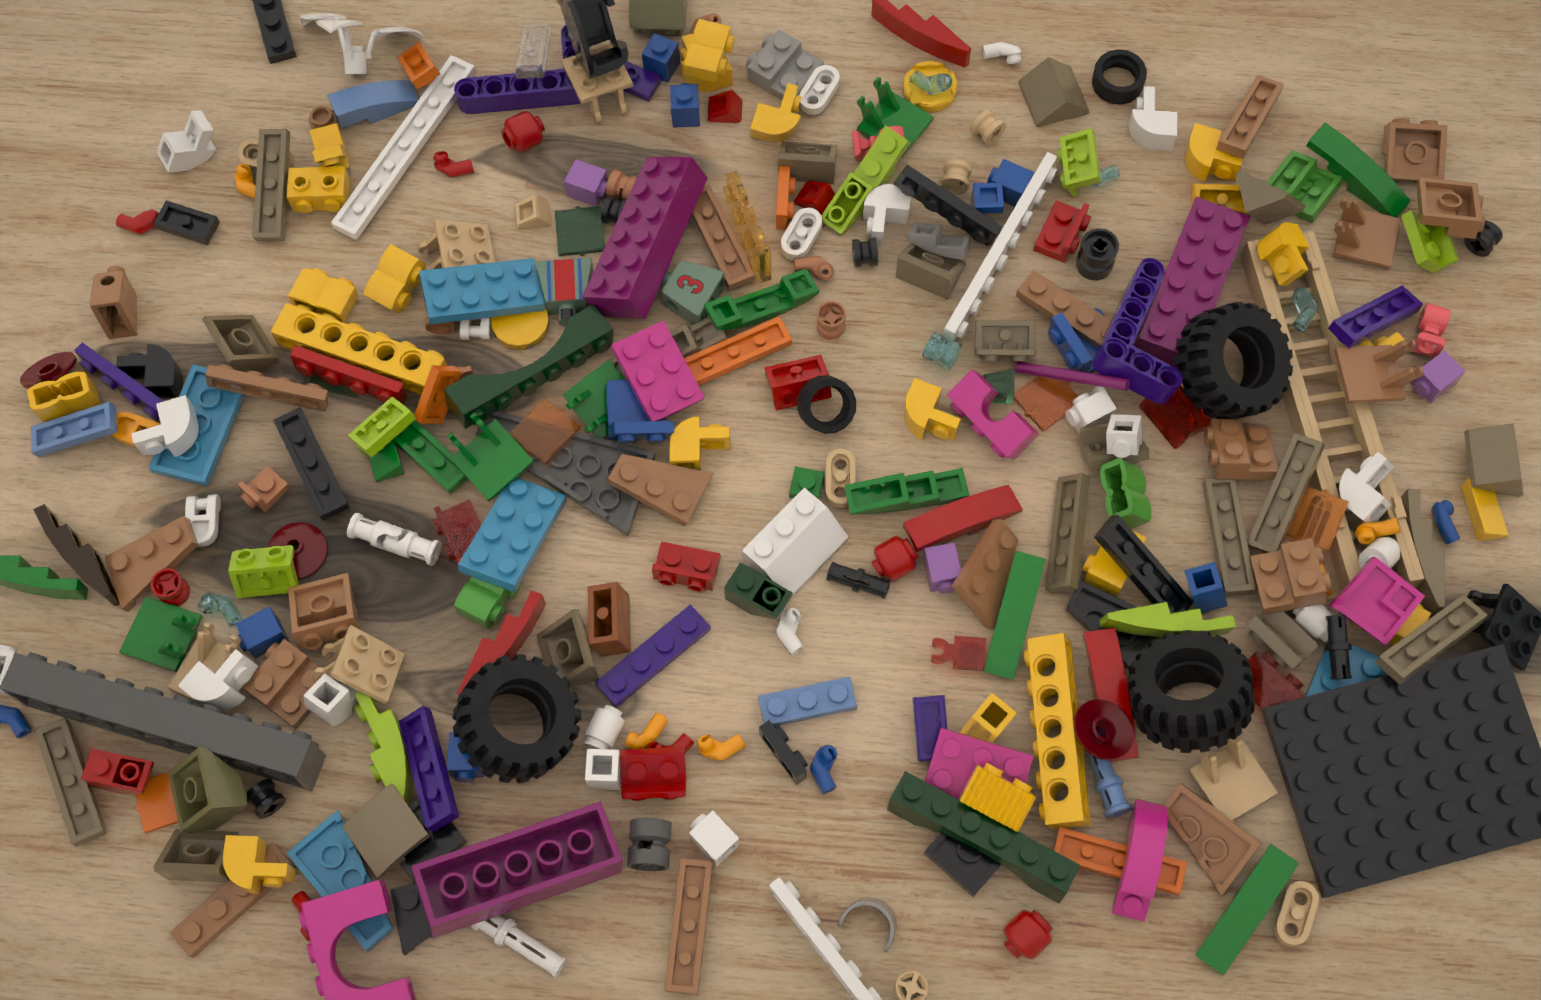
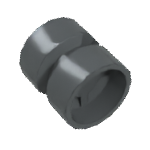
M635 818L630 820L629 839L634 844L628 848V868L640 871H665L669 869L670 849L666 847V844L671 842L672 822L658 818Z

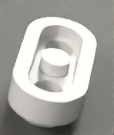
M822 65L814 70L799 96H802L800 109L804 113L817 115L824 111L839 87L840 75L836 68L830 65Z
M803 208L793 217L781 238V252L786 258L794 260V258H802L808 254L822 229V217L817 210ZM811 224L812 227L806 228L803 225ZM798 246L799 249L793 250L791 247Z

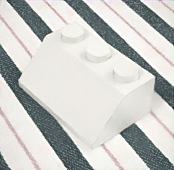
M803 488L742 550V561L747 567L793 592L794 595L849 537L827 506L806 488Z

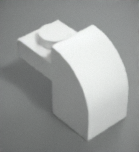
M1144 86L1141 97H1136L1135 109H1132L1128 122L1129 133L1135 142L1147 149L1173 150L1177 138V112L1155 111V87Z
M201 110L191 111L184 131L163 133L156 153L168 173L191 170L207 162L213 156L216 148L210 140L213 135L211 123L206 119Z
M884 184L873 189L864 202L863 220H868L866 234H871L872 237H875L877 246L880 247L883 244L885 222L908 225L911 197L903 194L893 184Z
M186 395L156 404L161 425L131 433L134 445L143 456L147 454L156 455L168 448L174 457H177L188 451L195 443L199 425L195 408Z
M1379 452L1374 456L1368 457L1361 464L1360 472L1357 475L1347 468L1340 480L1339 491L1341 499L1348 502L1346 507L1364 522H1377L1392 505L1375 490L1377 485L1394 468V465Z
M235 649L217 672L198 661L178 686L201 704H210L226 711L238 706L246 699L239 690L251 679L259 666Z
M324 673L304 694V704L307 709L332 726H336L344 722L352 714V707L358 702L354 694L359 691L340 681H335Z

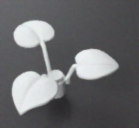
M308 13L299 16L302 27L316 21L318 26L329 33L337 30L343 49L345 74H367L366 59H371V51L377 37L390 33H408L424 40V35L420 31L408 27L374 29L371 33L366 52H363V46L351 45L348 27L364 26L362 22L347 20L346 16L333 13Z

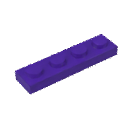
M1402 285L1333 320L1328 329L1341 343L1351 348L1418 313L1423 303Z
M83 342L74 350L81 359L79 365L91 375L97 372L102 376L100 380L112 390H115L116 387L123 391L121 395L134 406L137 403L145 407L143 411L156 422L159 420L156 404L164 402Z
M690 604L595 682L596 686L612 705L617 708L711 630L710 625Z
M423 705L399 720L425 827L435 832L458 818L459 813L432 711Z

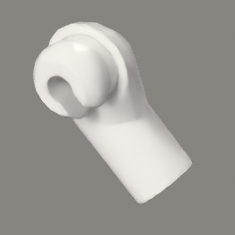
M788 608L781 614L776 630L777 636L792 656L798 654L804 648V645L796 636L797 627L801 619V614L796 608Z

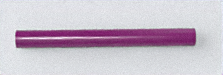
M1019 361L1015 366V372L1020 374L1128 391L1130 386V380L1125 378Z

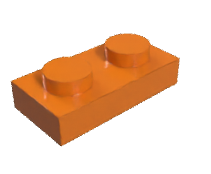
M420 42L397 56L417 89L429 85L440 75V72Z
M779 166L776 205V229L786 230L788 228V219H793L794 202H789V196L795 195L796 178L790 177V166Z
M431 366L414 414L417 422L420 424H443L449 408L446 404L444 388L459 380L461 371L455 366Z

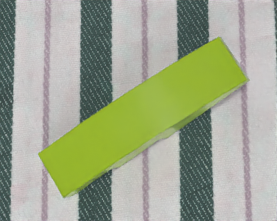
M1167 602L1110 612L1099 620L1100 626L1104 628L1115 627L1116 631L1164 638V635L1172 632L1174 635L1182 634L1184 630H1191L1192 633L1206 631L1211 633V636L1225 635L1236 628L1233 615L1203 620L1200 609L1170 614Z

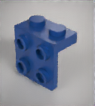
M1094 309L1100 314L1104 315L1100 309ZM1063 313L1053 316L1048 335L1051 342L1063 356L1067 367L1071 370L1088 373L1096 371L1093 367V358L1098 348L1078 336Z
M627 380L608 381L606 384L608 440H618V443H634L636 439H647L649 443L665 442V439L674 433L673 421H667V418L661 421L648 420Z

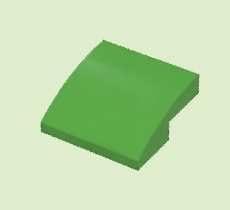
M1292 150L1267 183L1289 193L1306 205L1303 211L1294 215L1313 223L1341 187L1342 177L1318 168L1317 159Z

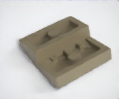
M390 784L373 797L342 826L378 879L403 862L406 854L430 837L393 784Z

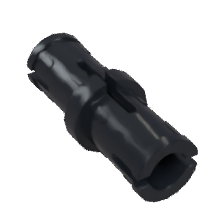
M836 562L831 563L826 578L828 581H834L851 587L854 592L858 593L861 590L880 596L883 599L886 598L891 580L865 573V569L859 568L855 570L836 564ZM858 580H862V581L871 583V585H870V584H867V583H864V582H861V581H858Z
M1347 615L1325 616L1328 633V644L1325 645V648L1330 656L1331 680L1352 679L1349 650H1352V643H1348Z

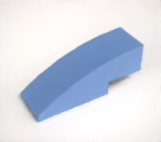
M410 80L367 83L327 95L341 128L368 119L369 124H373L413 108L419 100Z

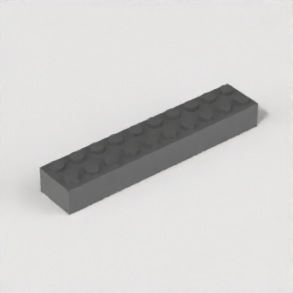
M29 652L28 656L15 653L0 685L2 691L23 706L188 755L198 747H206L231 768L309 791H313L326 755L318 748L319 744L312 741V736L307 733L293 730V733L289 734L281 731L282 727L267 721H264L262 725L252 723V718L234 712L233 716L222 714V709L210 704H204L203 708L192 705V700L179 695H175L173 699L163 696L164 693L152 687L146 686L143 691L134 688L135 684L121 678H116L115 682L105 679L106 676L97 671L87 669L86 673L76 671L77 667L63 661H58L57 665L48 663L46 657Z

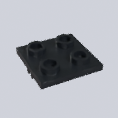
M1503 584L1499 594L1481 593L1476 590L1469 591L1467 598L1474 599V604L1494 609L1491 619L1485 620L1484 623L1471 632L1481 634V637L1493 647L1504 644L1509 661L1519 670H1525L1541 634V612L1509 584Z

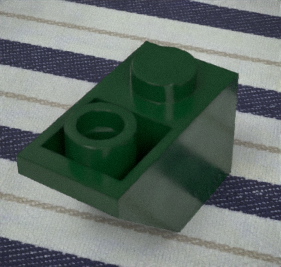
M739 563L724 586L725 600L751 615L775 620L779 618L793 596V592L742 563Z

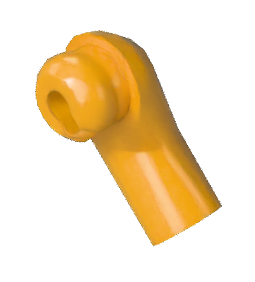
M239 164L234 173L236 189L240 193L255 199L256 184H254L251 167L246 164Z
M1396 517L1380 522L1361 523L1357 527L1355 535L1361 544L1368 545L1377 538L1400 533L1401 528Z
M655 713L641 735H638L636 732L628 734L625 746L631 749H646L650 743L658 738L668 722L667 718L661 713Z
M738 733L725 742L714 740L711 738V735L707 734L702 735L697 740L699 753L706 758L717 761H724L746 747Z

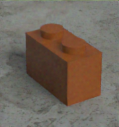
M618 582L588 586V645L601 657L631 652L630 597Z

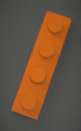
M780 316L689 355L684 359L698 386L792 345V338Z
M1059 827L1053 851L1078 863L1080 869L1120 879L1127 845ZM1163 855L1156 890L1179 896L1182 890L1187 862Z

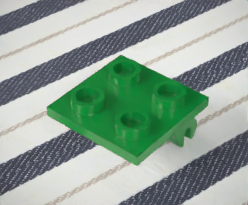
M877 77L873 85L877 89L879 103L874 107L871 100L866 104L864 96L859 98L857 105L861 109L863 120L856 130L870 138V136H878L879 130L883 129L885 125L887 127L902 126L905 139L911 142L901 156L903 158L930 125L934 117L892 92L887 81L882 85L881 78Z
M609 359L562 394L568 402L565 406L569 410L573 409L587 426L584 428L587 434L591 432L599 438H604L608 435L606 384L610 380H625Z
M474 412L470 417L483 432L465 447L452 432L447 435L451 442L459 449L450 459L490 502L530 467L534 460L496 419L486 426Z
M145 597L119 653L177 672L203 616Z

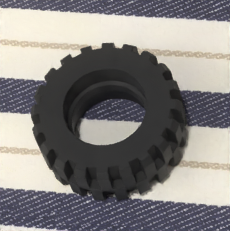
M1233 302L1197 314L1190 320V324L1185 325L1181 331L1183 338L1177 341L1176 350H1178V355L1174 357V365H1178V370L1183 377L1182 385L1184 388L1181 390L1186 398L1190 397L1192 399L1190 403L1197 410L1203 409L1202 412L1211 418L1216 417L1217 419H1238L1258 415L1270 410L1273 405L1282 399L1283 394L1281 392L1287 391L1290 383L1288 376H1292L1293 366L1290 365L1293 353L1292 349L1289 350L1287 345L1289 338L1286 333H1282L1280 329L1282 325L1278 320L1271 319L1272 314L1264 308L1259 309L1257 305L1252 303ZM1227 338L1234 342L1242 355L1244 372L1239 385L1232 380L1225 368L1223 350Z
M1184 630L1182 634L1174 635L1172 632L1164 635V639L1160 641L1155 639L1150 642L1148 649L1143 648L1136 655V660L1131 663L1129 668L1127 686L1133 719L1136 720L1139 730L1146 734L1149 740L1155 744L1161 742L1163 748L1172 751L1174 748L1180 749L1181 753H1191V750H1200V753L1208 752L1214 746L1221 748L1228 744V739L1234 740L1242 734V728L1245 729L1252 720L1251 714L1255 709L1250 662L1244 654H1241L1240 648L1232 642L1228 645V640L1219 635L1213 637L1211 633L1206 631L1192 633L1191 630ZM1190 682L1205 683L1216 688L1208 696L1196 700H1179L1166 695L1172 688Z
M515 654L511 660H509L507 655L498 657L494 663H486L472 676L457 699L458 704L453 711V719L456 720V724L453 726L454 737H460L461 739L457 746L461 754L468 752L471 756L468 763L473 768L480 765L484 768L482 774L490 779L494 774L500 775L499 781L510 783L513 778H516L518 783L528 782L532 777L537 779L545 775L550 769H553L574 746L573 741L578 737L580 727L576 724L581 720V709L575 708L579 701L577 693L575 691L570 693L568 687L571 685V682L565 676L561 679L556 674L559 669L551 664L549 667L542 665L543 659L534 656L531 661H528L525 654ZM503 694H515L532 702L538 709L543 721V734L540 739L532 744H518L504 738L496 730L490 717V704L493 699Z

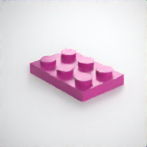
M664 320L611 344L610 348L649 421L664 420L704 400L705 397Z
M941 727L925 782L959 799L977 764L984 767L987 762L1003 771L1002 778L1012 783L1017 778L1026 783L1034 756Z

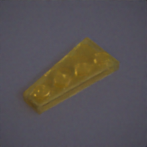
M738 172L726 174L727 185L723 186V192L727 203L732 202L734 209L731 210L735 226L740 225L742 233L739 235L744 250L749 249L751 255L748 257V262L753 272L758 274L760 283L771 280L770 248L768 244H764V234L761 227H757L752 206L746 208L749 205L748 197Z

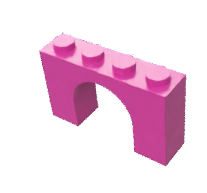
M385 879L301 903L303 911H299V919L302 929L304 931L308 930L311 943L307 944V951L311 963L317 964L319 976L315 978L320 996H325V1000H416L410 976L375 987H361L349 982L342 975L337 965V944L342 934L350 926L393 911Z

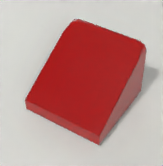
M733 90L710 96L707 120L717 123L741 122L742 99Z
M807 180L795 198L794 203L802 208H813L822 215L835 196V192L829 183Z

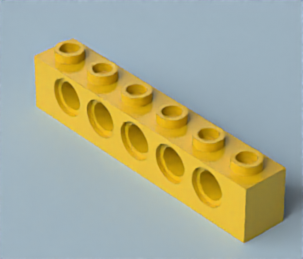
M286 303L271 330V334L279 346L293 350L296 345L402 382L404 383L405 390L419 395L422 394L431 366H447L443 355L434 350L426 352L418 349L408 341L398 342L392 340L382 332L372 333L366 331L356 323L350 322L346 324L340 322L330 314L324 313L320 315L314 313L311 309L301 304L294 306ZM314 328L311 332L305 333L306 330ZM340 337L336 342H330L332 339ZM367 346L364 350L357 351L358 348ZM386 356H393L390 360L383 361ZM413 365H420L415 370H409Z
M1064 633L1028 638V649L1024 650V659L1026 666L1030 668L1031 679L1027 680V689L1030 698H1033L1034 709L1030 710V720L1032 727L1036 728L1037 740L1033 741V751L1035 758L1039 759L1040 771L1036 772V782L1038 789L1042 790L1043 803L1039 804L1041 821L1045 822V825L1053 831L1058 830L1059 827L1071 829L1091 826L1083 747L1075 736L1073 727L1074 716L1079 706L1072 641ZM1055 664V671L1049 676H1044L1045 668ZM1058 694L1057 703L1052 707H1047L1048 698ZM1056 725H1061V733L1055 738H1050L1051 729ZM1059 756H1064V765L1059 769H1053L1054 760ZM1062 787H1068L1067 797L1062 801H1057V791Z

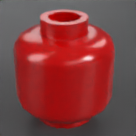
M523 111L505 120L504 129L501 130V134L509 149L525 152L542 142V132L545 131V127L539 116L534 117L530 112Z
M893 536L874 548L876 559L871 562L880 577L886 575L888 579L896 581L916 569L915 560L919 559L907 537L902 539L899 536Z
M1035 909L1032 912L1021 910L1004 927V935L1008 939L1004 945L1017 959L1023 955L1025 958L1033 960L1051 944L1052 935L1050 932L1053 928Z

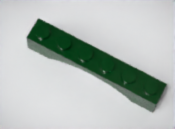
M593 304L569 318L566 328L557 343L541 358L523 368L503 374H469L444 388L446 404L465 429L472 425H477L470 417L474 412L484 422L494 412L507 409L513 401L522 396L533 394L539 386L548 381L553 382L557 380L565 371L572 367L577 368L583 365L588 358L597 353L601 354L607 351L611 344H613V328Z
M906 771L890 797L887 810L913 825L943 833L979 850L1006 867L1031 889L1059 904L1068 892L1080 867L1078 863L997 822Z

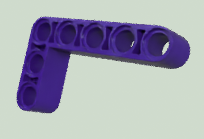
M566 25L561 29L563 59L575 55L573 45L567 37L568 30ZM564 67L563 69L469 77L460 79L454 85L459 109L465 114L581 104Z
M1145 258L1141 261L1128 282L1093 358V367L1101 375L1129 379L1130 390L1155 403L1165 404L1182 384V374L1175 367L1133 346L1165 274L1164 266L1160 261L1154 258Z

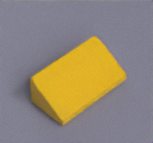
M1191 184L1192 205L1195 197H1199L1247 214L1239 185Z
M1466 479L1461 485V489L1477 541L1508 537L1509 535L1495 492L1471 487V479Z

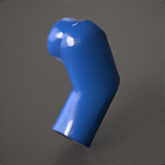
M1448 500L1436 502L1432 506L1431 512L1445 544L1459 540L1460 536L1450 517L1454 512L1453 504Z
M0 705V724H9L17 738L27 736L31 732V728L20 710L16 707Z
M825 745L819 748L810 766V771L823 795L837 787L829 773L837 758V750L832 745Z

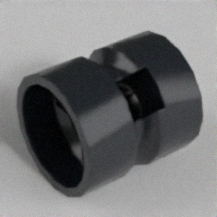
M1096 228L1084 235L1076 259L1077 270L1084 278L1098 281L1106 278L1111 273L1119 250L1118 239L1111 231Z

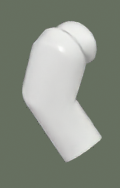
M1005 42L982 45L983 59L1006 55L1008 64L1020 63L1022 60L1020 56L1021 49L1016 45Z

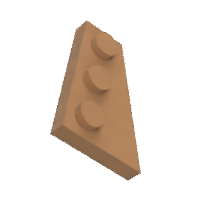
M621 454L606 483L685 526L714 473Z
M182 516L105 556L122 610L129 612L136 605L135 601L144 592L149 593L152 590L151 580L156 572L166 568L174 569L198 546L189 518Z
M1002 519L992 520L952 584V588L986 628H994L996 625L1018 543L1017 537Z
M1180 783L1164 804L1168 808V820L1182 840L1187 843L1198 859V863L1208 873L1215 883V887L1223 896L1262 843L1186 785Z

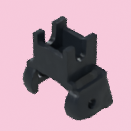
M557 0V3L561 6L568 30V40L572 43L576 59L589 79L619 69L627 62L629 52L626 42L616 40L607 6L615 5L614 0ZM610 40L613 48L591 55L589 47Z

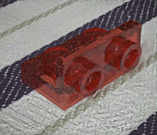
M1181 385L1165 404H1158L1144 398L1139 405L1141 410L1174 449L1181 447L1189 437L1203 432L1205 427L1210 426L1211 422L1208 416L1202 412V409L1197 410L1190 403L1192 399L1190 397L1186 398L1181 390L1183 388Z
M470 499L444 511H441L439 506L433 508L437 518L432 519L438 535L445 534L449 542L443 546L451 562L457 560L458 563L460 562L481 527Z
M1256 651L1248 659L1253 676L1255 703L1262 709L1302 698L1306 694L1301 690L1304 684L1292 673H1289L1287 676L1284 675L1277 668L1279 663L1268 652L1265 651L1263 654H1260Z

